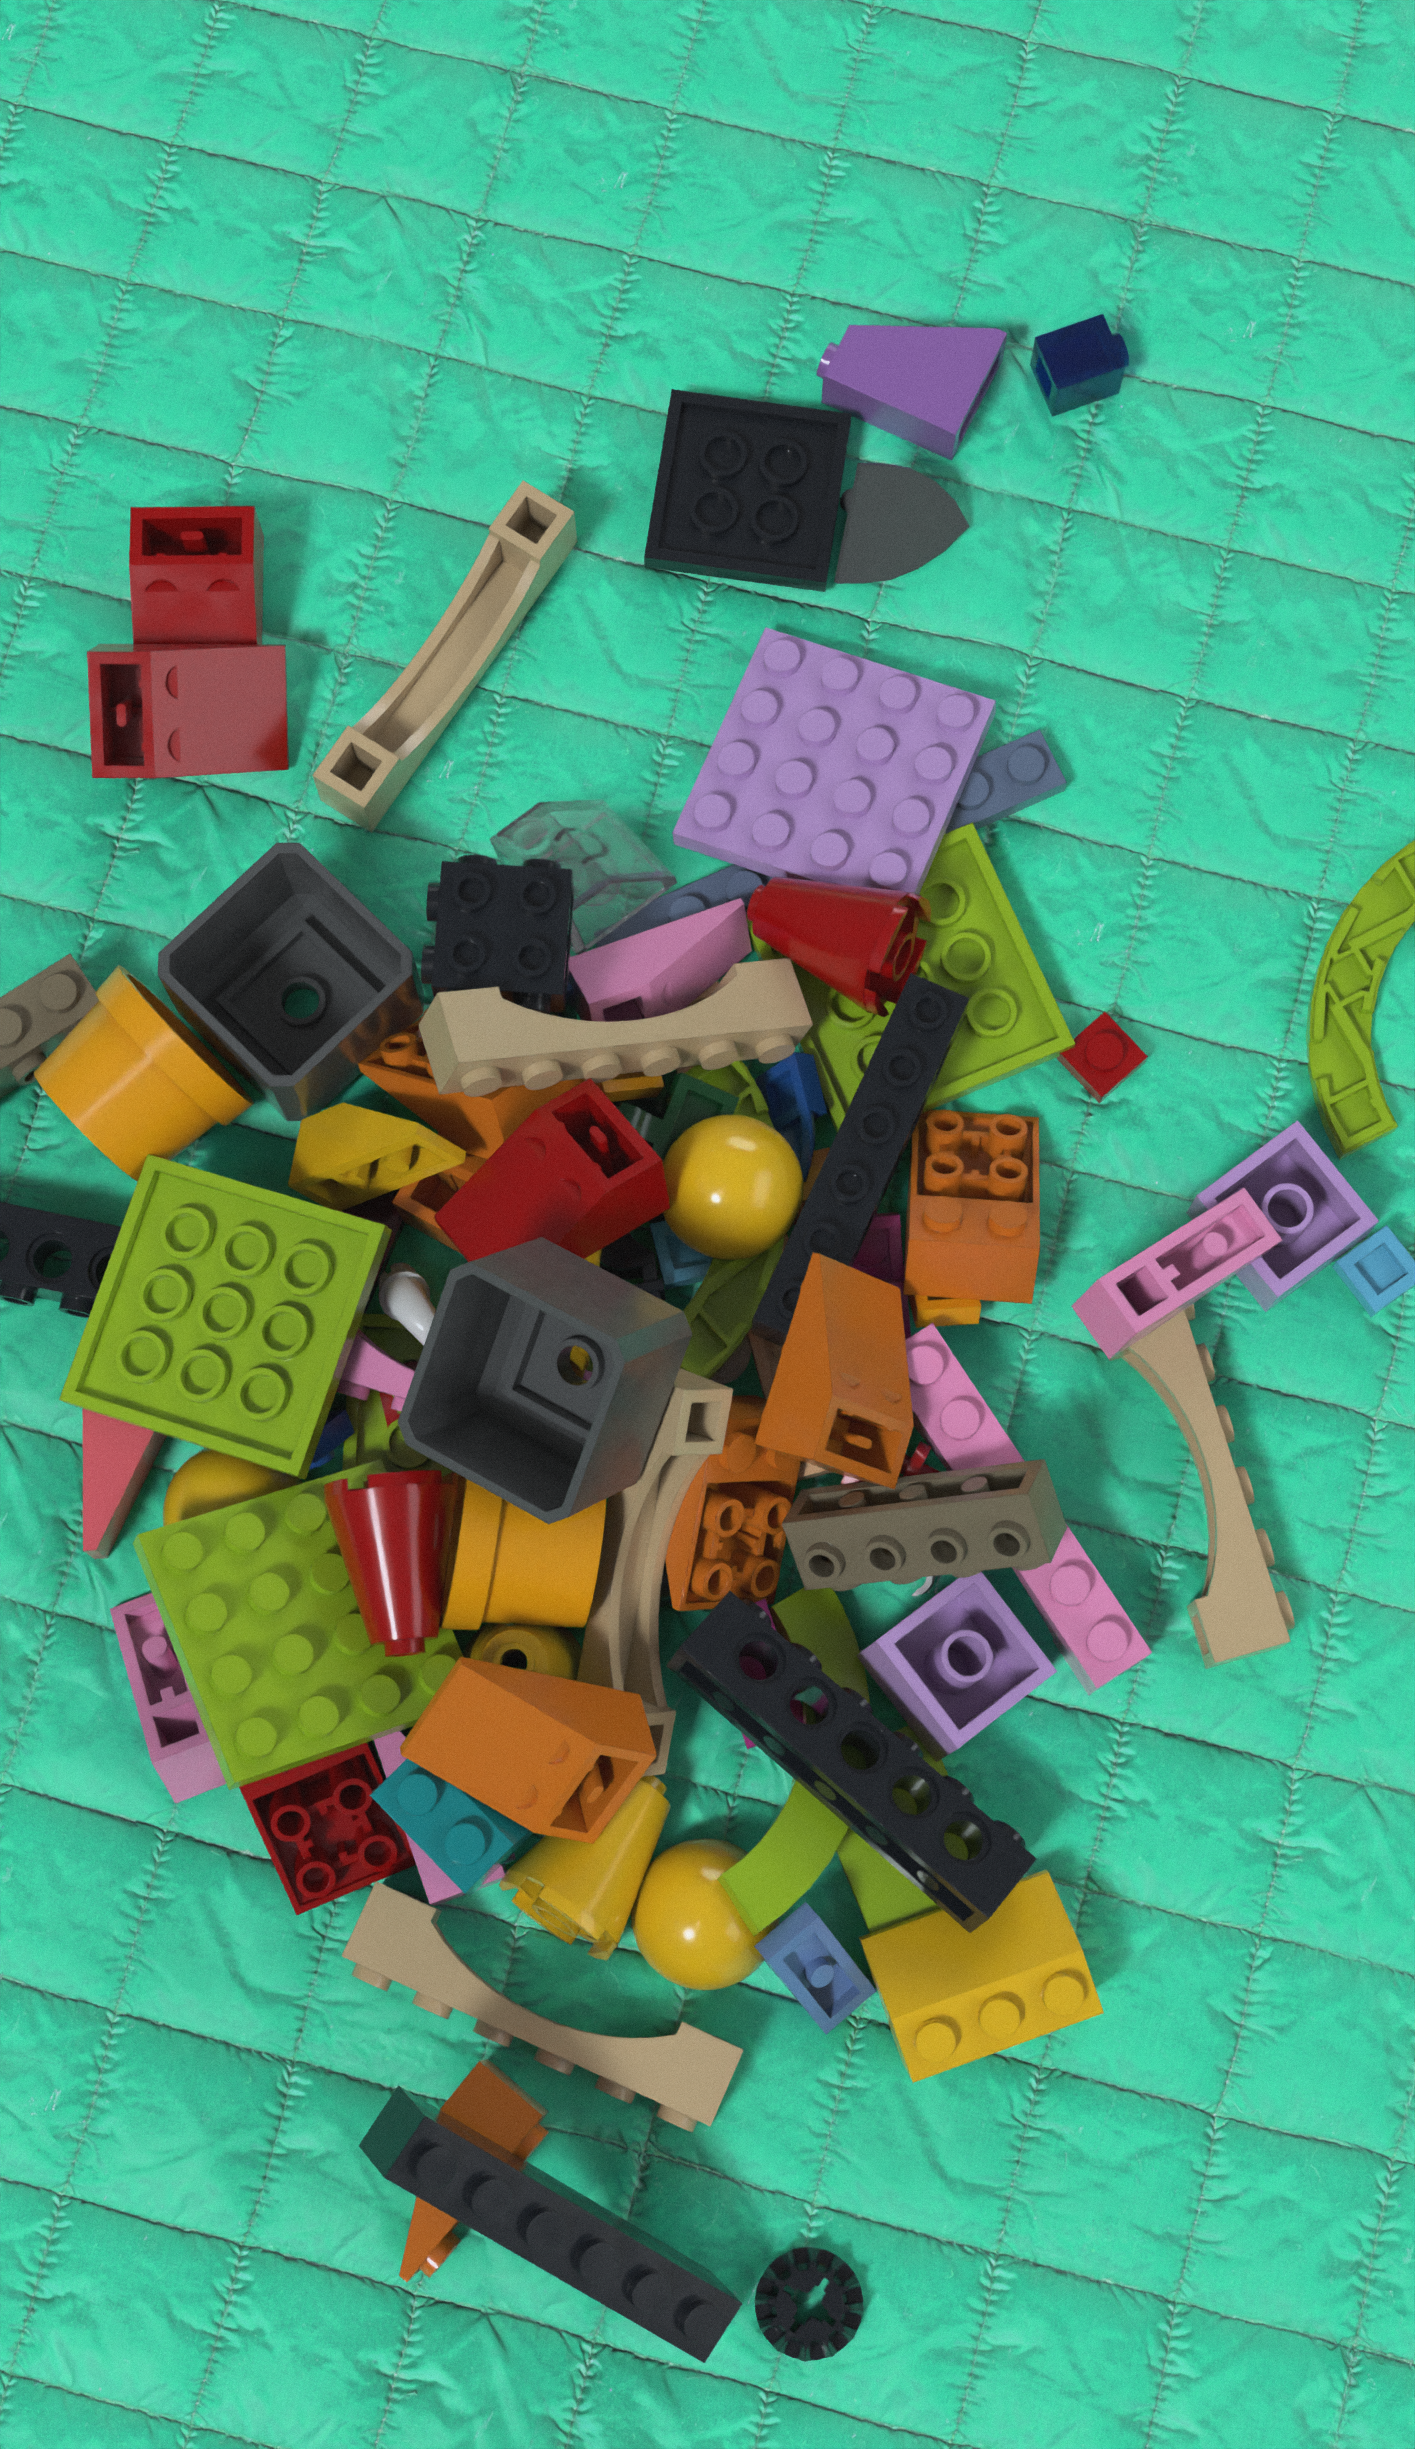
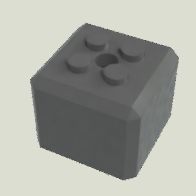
M276 843L158 953V977L178 1013L287 1121H301L304 1118L319 1113L361 1073L358 1066L360 1061L380 1048L379 1046L384 1039L405 1030L424 1012V990L412 951L300 843ZM300 989H308L315 992L319 996V1005L313 1014L305 1018H294L285 1012V1002L291 993Z
M540 1237L450 1270L399 1416L398 1425L407 1446L545 1523L551 1524L568 1518L637 1483L692 1337V1332L684 1311ZM573 1346L583 1348L591 1357L593 1372L589 1380L580 1378L572 1369L570 1352Z

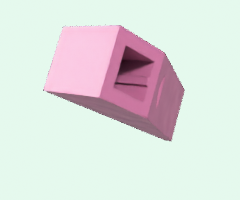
M739 898L570 957L568 982L573 987L576 1012L580 1019L606 1022L631 1021L657 1017L687 1007L727 973L734 963H738L752 951L744 902Z

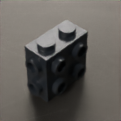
M464 855L458 858V862L442 861L440 883L429 882L427 921L437 922L435 945L424 944L421 962L422 983L431 984L434 997L439 992L499 987L503 999L519 1006L549 1015L550 1012L566 1013L575 894L572 869L561 868V864L548 859H529L523 862V866L498 865L495 859L482 855Z

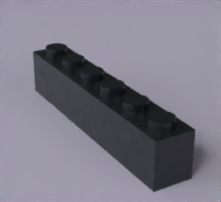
M399 2085L359 2144L361 2150L387 2180L703 2363L706 2362L742 2306L740 2300L709 2269Z

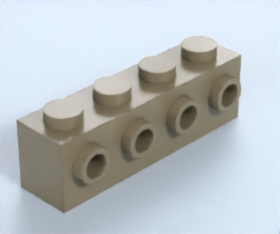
M71 954L66 955L0 997V1099L20 1086L35 1082L34 1072L99 1000L95 994L96 991Z
M1045 1459L898 1477L895 1489L866 1481L802 1489L782 1522L805 1590L831 1588L835 1591H847L861 1584L891 1581L899 1585L908 1584L922 1577L952 1574V1576L958 1578H965L976 1575L983 1570L1010 1567L1019 1571L1036 1569L1045 1563L1052 1562L1067 1529Z

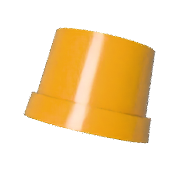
M121 965L114 969L95 992L99 999L98 1002L34 1072V1076L40 1086L69 1120L105 1156L137 1182L148 1154L171 1161L219 1122L226 1126L254 1105L253 1100L240 1083L200 1039L155 994Z
M457 1474L458 1493L440 1629L479 1630L481 1622L583 1628L589 1616L597 1580L604 1532L606 1499L568 1518L547 1524Z

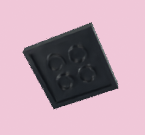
M672 389L644 555L645 567L825 592L852 414Z

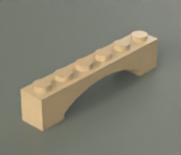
M525 481L521 482L488 528L489 535L471 570L420 650L380 700L353 727H346L312 775L322 802L371 833L577 543L575 512Z
M783 958L734 963L710 997L684 1009L652 1018L614 1022L563 1018L519 1006L503 999L499 987L437 993L418 1026L439 1095L464 1092L466 1096L478 1097L492 1093L502 1087L525 1085L527 1089L539 1090L564 1080L582 1078L587 1080L591 1078L594 1083L608 1081L619 1074L644 1072L646 1076L653 1077L667 1074L679 1067L701 1065L706 1070H715L726 1067L734 1061L758 1059L759 1062L765 1064L775 1063L786 1059L794 1053L795 1047L812 1027L813 1022L791 959Z
M1192 1304L1150 1334L1109 1359V1361L1122 1358L1155 1390L1179 1426L1198 1472L1207 1515L1208 1557L1201 1597L1191 1602L1187 1606V1610L1205 1668L1209 1669L1283 1647L1291 1642L1287 1630L1294 1629L1295 1622L1285 1592L1279 1591L1275 1593L1267 1569V1567L1274 1566L1275 1564L1273 1550L1266 1531L1263 1528L1255 1530L1247 1505L1253 1504L1255 1501L1252 1484L1244 1466L1237 1468L1234 1466L1227 1444L1235 1440L1233 1425L1226 1407L1223 1404L1215 1406L1208 1382L1215 1380L1212 1359L1204 1343L1195 1344L1188 1322L1195 1319L1194 1304Z
M681 1368L678 1371L637 1483L608 1497L597 1580L587 1619L577 1681L641 1695L657 1754L642 1777L665 1774L676 1710L667 1706L660 1667L658 1639L660 1590L668 1545L680 1507L697 1472L710 1454H722L733 1395L732 1388Z
M375 1882L342 1954V1957L356 1963L351 1974L352 1976L384 1991H388L392 1980L417 1991L412 2001L416 2006L445 2019H449L453 2008L477 2019L472 2030L473 2032L508 2048L514 2036L538 2047L533 2058L534 2060L566 2075H571L575 2064L600 2076L595 2088L624 2102L632 2104L636 2092L661 2104L656 2114L657 2117L693 2133L698 2121L711 2127L744 2051L742 2048L683 2021L677 2034L631 2038L586 2032L542 2017L497 1991L462 1960L436 1924L441 1910L380 1882Z

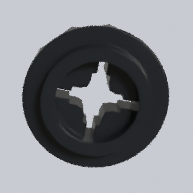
M798 2248L780 2255L764 2271L756 2289L755 2313L760 2330L778 2352L804 2362L833 2357L855 2337L864 2311L862 2290L855 2273L840 2257L820 2248ZM826 2278L828 2282L823 2288L825 2293L822 2296L821 2304L828 2310L827 2314L834 2319L833 2323L830 2324L825 2319L820 2321L818 2318L810 2316L804 2324L800 2322L794 2331L791 2329V2326L795 2322L794 2315L798 2307L791 2299V2294L785 2291L784 2287L787 2284L795 2291L800 2289L802 2292L808 2293L815 2285L819 2286L822 2280Z

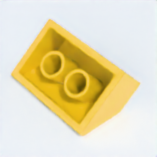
M1047 1870L1021 1878L993 1915L971 1933L965 1930L942 1908H938L859 1937L901 2061L913 2083L1104 2013L1082 1947Z

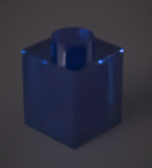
M1100 314L1035 337L1030 366L1053 417L1119 394L1125 368L1129 367V355L1122 336L1118 332L1112 334L1104 315Z

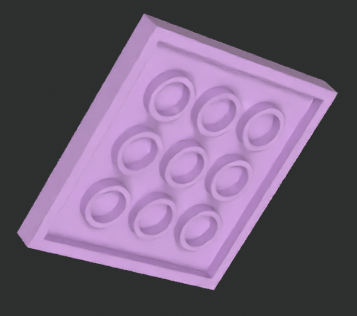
M765 627L672 832L674 845L773 878L784 877L907 891L919 895L996 714V700Z

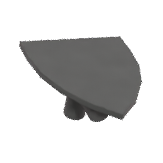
M858 463L853 488L846 490L840 498V506L848 515L834 582L837 584H864L887 581L917 570L943 553L969 527V524L956 501L933 479L908 467L885 463Z

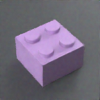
M1298 1120L1199 1193L1186 1212L1193 1220L1245 1187L1282 1239L1277 1246L1236 1273V1276L1265 1312L1362 1241L1379 1222Z
M982 1572L970 1577L956 1579L856 1655L936 1762L959 1749L1057 1672Z

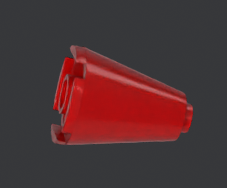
M774 877L766 886L759 885L753 892L747 909V919L752 921L754 936L785 957L790 958L791 961L868 1013L886 1017L889 1015V1012L884 1004L887 1001L896 1004L910 973L916 975L927 940L916 937L919 919L930 923L931 907L927 898L914 892Z
M441 1470L367 1475V1481L363 1482L364 1488L348 1489V1478L325 1484L323 1487L324 1502L370 1645H384L385 1657H402L426 1653L425 1641L437 1639L439 1634L458 1493L457 1473L451 1472L443 1477Z

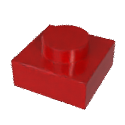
M1103 1012L1073 1039L1075 1042L1074 1048L1060 1053L1059 1057H1057L1058 1061L1099 1104L1145 1064L1148 1058L1106 1012Z

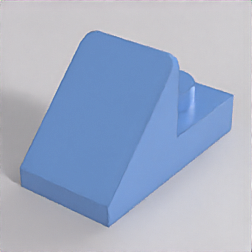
M806 1902L754 1946L765 1959L767 1965L826 2035L876 1992V1989L842 1945Z

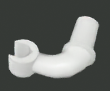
M395 1263L390 1266L391 1272L387 1274L384 1271L379 1277V1303L389 1317L398 1320L424 1346L436 1312L435 1307L430 1301V1289L425 1279L416 1273L415 1269L409 1264Z

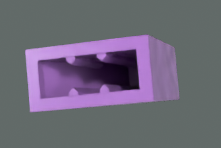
M849 325L840 344L837 345L830 342L820 360L817 376L823 379L821 403L844 413H850L859 420L952 461L1003 361L1007 333L997 328Z

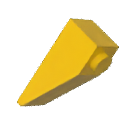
M342 1102L301 1120L288 1186L324 1207L342 1211L460 1165L465 1161L466 1151L417 1122Z

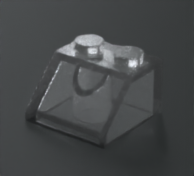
M603 799L539 802L490 838L501 865L523 866V862L529 859H548L561 864V868L572 869L575 894L570 949L576 955L588 950L677 883L675 876Z

